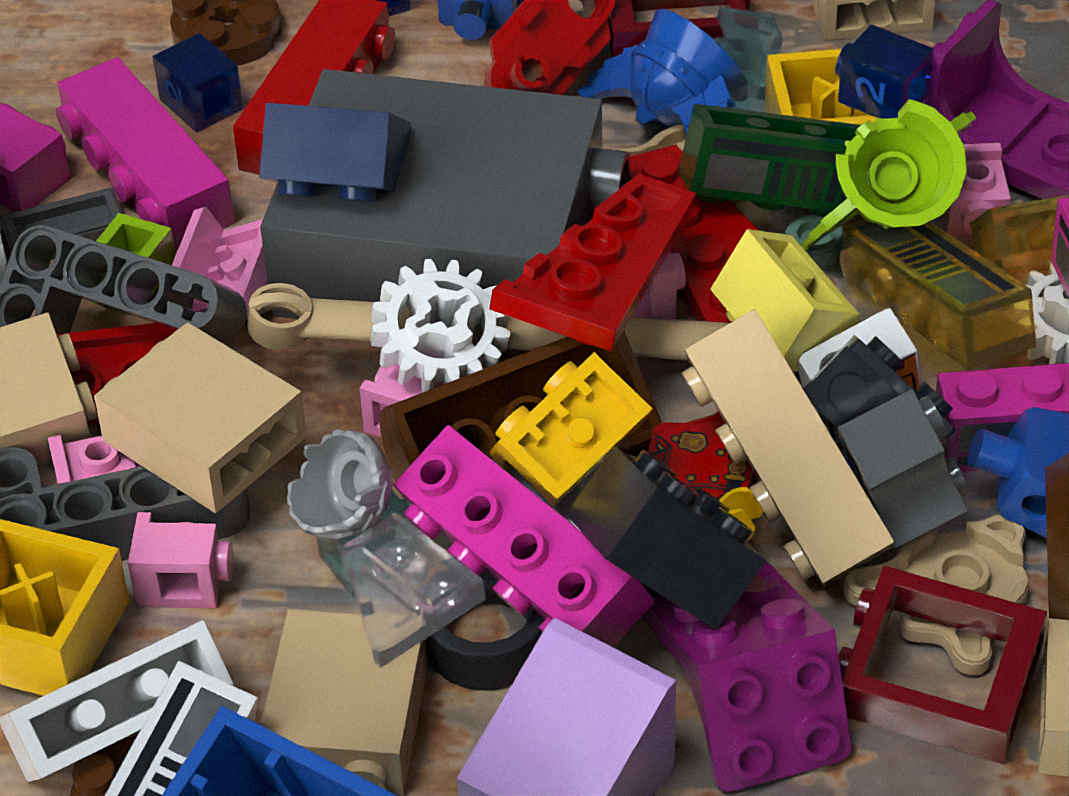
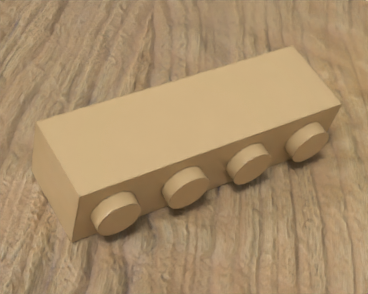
M755 309L685 349L687 359L692 366L682 372L686 383L701 407L713 402L725 422L723 426L715 430L734 464L736 465L747 459L759 479V482L749 487V489L764 509V515L767 520L772 522L781 517L794 540L784 545V548L804 581L815 575L822 588L847 575L850 571L859 568L893 548V538Z

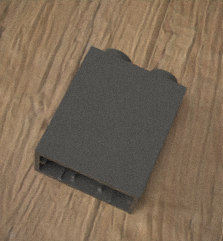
M323 69L308 106L390 112L412 123L411 136L395 192L377 191L376 202L338 199L339 188L315 186V197L277 194V183L260 225L268 284L285 283L294 285L304 290L310 298L379 302L381 288L385 281L399 286L400 268L407 266L416 275L423 274L425 259H432L437 271L446 272L451 260L458 261V274L464 277L479 269L482 271L480 287L483 290L488 287L497 286L505 279L513 282L523 274L524 264L539 252L545 255L549 254L559 246L561 235L574 224L582 226L593 219L595 208L630 181V154L628 151L602 148V99ZM281 309L271 310L272 316L299 319L297 315L290 311Z

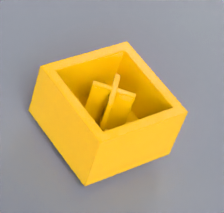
M882 45L767 55L766 113L862 125L868 120L874 123L876 118H898L900 107ZM859 77L869 80L878 98L880 83L885 84L883 105L874 99L868 85L864 82L860 85L864 96H858L855 84Z
M0 519V685L44 696L90 673L130 602L120 551L116 547Z

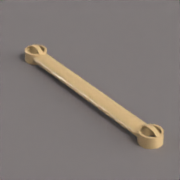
M285 283L267 284L258 288L251 295L248 304V331L256 343L273 350H289L300 346L306 339L370 342L372 326L375 325L371 323L374 302L310 298L304 290L294 285ZM407 307L398 318L400 330L405 328L406 319L409 318L410 311ZM281 309L294 313L299 319L291 323L279 324L269 322L260 315L269 310ZM509 317L508 326L505 328L511 331L507 350L531 351L567 337ZM631 317L624 330L635 357L688 360L685 353L686 348L729 323ZM480 324L475 326L471 342L474 346L477 345L482 337ZM792 371L795 376L800 375L799 372Z

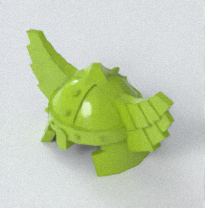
M909 99L899 110L898 118H876L874 123L870 120L864 122L856 129V136L851 141L847 140L845 142V153L836 154L838 180L847 199L820 221L821 223L808 234L809 237L801 245L804 250H808L858 214L865 220L880 225L884 229L920 226L943 215L959 197L967 173L965 146L959 135L972 126L971 123L977 117L970 111L967 114L962 113L952 121H949L935 108Z

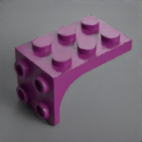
M986 0L974 13L969 12L964 16L958 29L944 43L938 42L930 51L925 64V73L929 75L927 96L923 104L935 108L949 121H952L962 113L967 114L972 111L977 119L959 137L963 144L1000 143L1002 148L1001 161L1008 184L1044 200L1068 197L1069 103L1037 90L1016 73L1008 62L1000 43L999 25L1002 5L994 0Z
M767 561L717 630L650 587L642 584L655 602L641 617L678 661L688 679L705 731L712 776L721 790L726 792L736 791L838 763L849 756L851 740L835 629Z

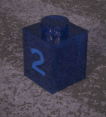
M871 24L854 43H847L838 56L835 66V73L837 76H840L838 102L876 118H898L899 110L909 99L922 103L929 96L934 48Z
M198 33L152 56L159 100L196 133L243 110L238 65L202 34Z

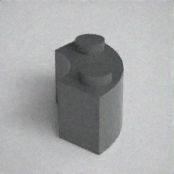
M911 389L837 428L842 448L852 472L893 538V548H897L968 511L961 496L970 492L968 484L952 457L947 459L944 457L945 450L938 436L946 433L947 430L936 406L928 395L918 400L915 392Z

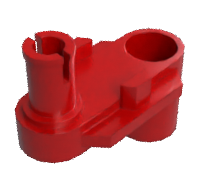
M524 0L489 40L492 63L485 73L484 86L563 95L611 39L608 17L615 7V0H579L583 6V17L573 11L568 0Z

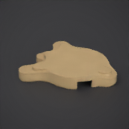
M994 515L982 521H967L966 531L937 533L936 527L903 544L891 560L882 564L856 568L850 571L844 579V596L851 605L857 606L864 587L875 589L884 565L1025 605L1030 580H1028L1023 567L1025 559L1023 553L1025 530L1023 526L1002 517V515ZM905 613L901 614L898 630L902 638L912 642L941 645L948 652L954 667L963 674L980 675L988 670L992 657V638Z

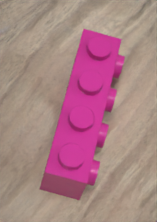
M449 425L443 429L393 484L410 504L403 515L417 529L432 541L440 533L445 535L453 542L447 552L474 577L478 578L484 570H487L499 580L492 589L513 610L524 616L532 608L542 616L545 621L538 627L542 632L555 617L614 648L655 602L639 580L606 560L579 529Z

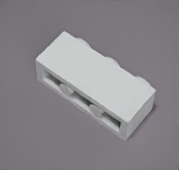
M204 620L1 716V728L27 782L48 776L141 730L178 661L230 685L234 684Z

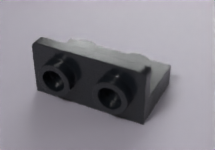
M853 335L803 390L812 405L838 428L913 388L896 373L904 362L877 336L866 345L856 335ZM924 381L913 391L918 400L927 395L931 398L947 430L946 433L938 436V439L941 440L943 437L948 439L956 431L945 419L953 408Z

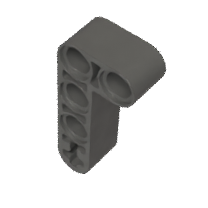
M35 225L27 228L20 234L13 247L0 284V327L28 319L36 309L35 316L49 313L56 334L69 333L71 331L82 299L176 330L188 322L219 342L235 337L245 324L247 314L245 301L238 292L210 278L47 225ZM56 252V258L50 266L51 258L53 254ZM108 267L104 280L99 283L103 270ZM159 282V291L156 297L150 301L151 292ZM194 299L209 304L205 313L191 310Z
M17 447L0 449V519L119 548L121 561L128 560L138 512H151L153 523L191 522L216 524L218 539L227 538L239 533L246 527L250 519L247 488L215 514L143 466L42 487L37 462L33 454Z

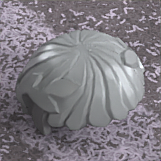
M336 429L331 435L323 436L321 444H307L304 447L303 454L308 461L301 465V478L288 483L287 503L290 505V516L294 521H297V524L304 529L305 533L320 537L349 538L368 530L384 514L393 485L392 468L388 466L379 444L366 433Z

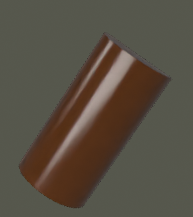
M625 330L612 352L593 345H585L573 338L565 337L386 406L380 414V431L389 466L392 468L395 481L447 425L493 460L489 453L500 440L495 435L500 425L522 405L531 412L547 396L543 391L545 384L563 365L572 361L579 367L594 352L652 408L649 417L617 448L627 453L650 444L654 427L662 423ZM403 497V499L405 500L407 506L409 507L410 504H409L408 501Z

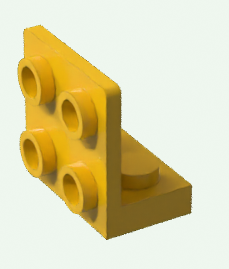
M595 352L579 367L572 361L563 365L545 384L543 391L547 396L531 412L524 405L516 409L497 429L495 435L500 440L489 453L493 457V461L506 472L513 466L553 507L607 457L614 446L618 447L649 417L652 408Z

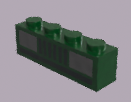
M694 103L679 171L687 190L695 192L698 199L708 203L722 204L726 203L728 199L751 201L760 208L772 211L783 210L786 206L808 208L813 213L826 217L847 199L838 180L836 154L845 153V142L847 140L851 141L856 136L855 131L861 125Z

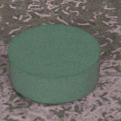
M806 215L799 217L787 226L785 234L792 235L802 245L809 237L808 234L821 223L820 221L824 216ZM841 226L806 250L821 270L832 268L842 260L845 247V231Z

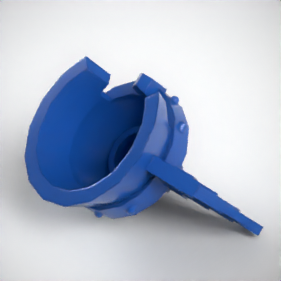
M659 9L655 11L646 39L641 41L639 45L624 48L622 54L604 60V66L588 75V83L577 89L582 97L586 98L631 97L637 107L635 121L641 126L657 123L664 129H667L669 126L683 124L687 136L694 103L732 108L736 106L733 97L746 91L748 85L740 67L707 33L677 13Z

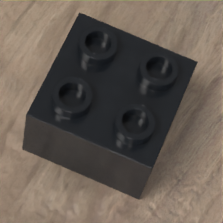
M614 446L566 515L606 560L717 630L766 562V559L747 542L753 530L730 514V509L710 493L697 485L691 489L676 478L677 473L650 453L642 450L635 460Z

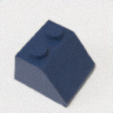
M266 103L259 178L278 182L277 194L315 197V186L339 188L338 199L376 202L377 191L395 192L411 136L412 123L390 112Z

